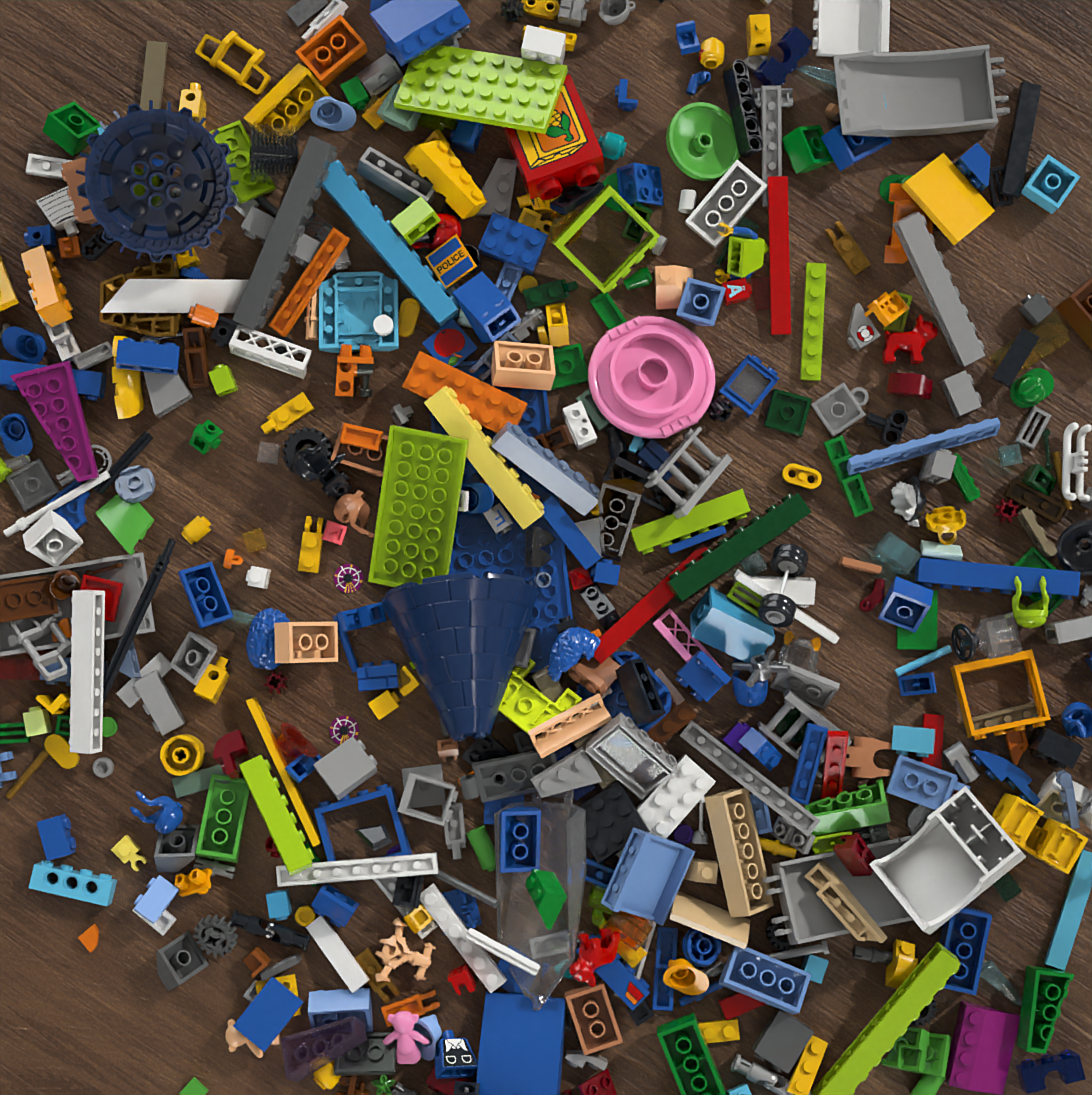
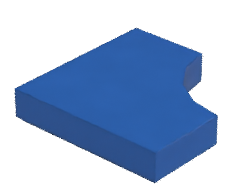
M75 479L71 484L64 488L54 498L47 502V505L55 501L56 499L62 497L63 495L67 494L68 492L74 490L75 488L79 487L83 483L78 482ZM88 490L53 512L63 517L75 531H78L88 522L84 506L91 493Z

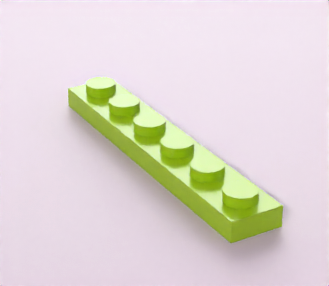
M807 262L805 267L800 380L803 381L821 380L826 282L825 263Z

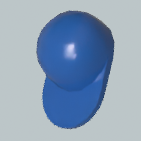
M11 413L1 419L0 436L7 452L15 457L28 455L33 448V439L28 419L19 413Z
M470 483L462 485L461 490L469 491L468 511L463 513H485L491 509L494 503V494L487 484Z

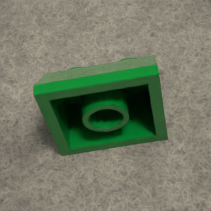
M73 101L49 113L42 132L73 156L83 151L89 145L86 140L90 133L98 134V128L102 126L99 124V121Z
M820 125L798 127L782 137L783 147L788 153L791 166L796 174L807 173L834 161L821 139L824 133Z
M533 869L530 876L526 879L525 886L546 928L551 930L567 895L555 873Z

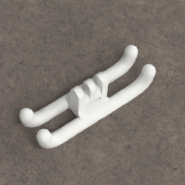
M1073 422L1066 427L1063 435L1062 494L1068 501H1074L1077 497L1080 502L1086 503L1090 501V496L1084 495L1083 491L1084 472H1088V467H1084L1085 464H1088V459H1084V457L1088 456V451H1084L1085 436L1092 430V426L1086 424L1081 427L1077 435L1076 453H1071V436L1073 431L1079 427L1076 422ZM1070 473L1076 474V494L1070 492Z

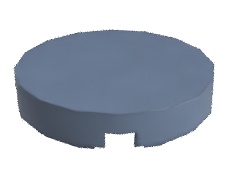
M139 465L124 469L115 481V489L120 498L130 503H137L147 499L153 493L156 486L155 478L151 471Z

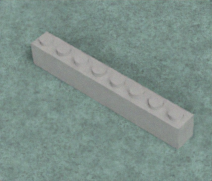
M916 212L893 223L896 234L957 365L965 367L984 357V345L975 334L976 328L967 317V308L960 302V293L950 280L952 279L951 273L943 265V256L940 251H937L934 245L935 239L926 228L927 222L925 217Z

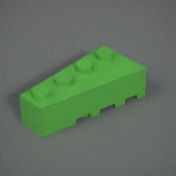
M882 778L875 780L876 783L867 786L863 784L858 786L859 790L850 793L847 790L843 791L836 798L831 799L827 797L804 805L805 809L821 820L811 834L814 836L891 822Z

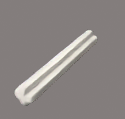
M472 928L468 930L465 936L468 941L533 976L539 971V964Z

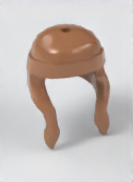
M357 490L353 495L345 494L341 496L334 506L333 512L336 519L342 523L350 522V525L359 533L367 534L368 537L374 538L375 534L365 529L370 516V507L363 499L365 493ZM357 518L360 520V527L355 524Z

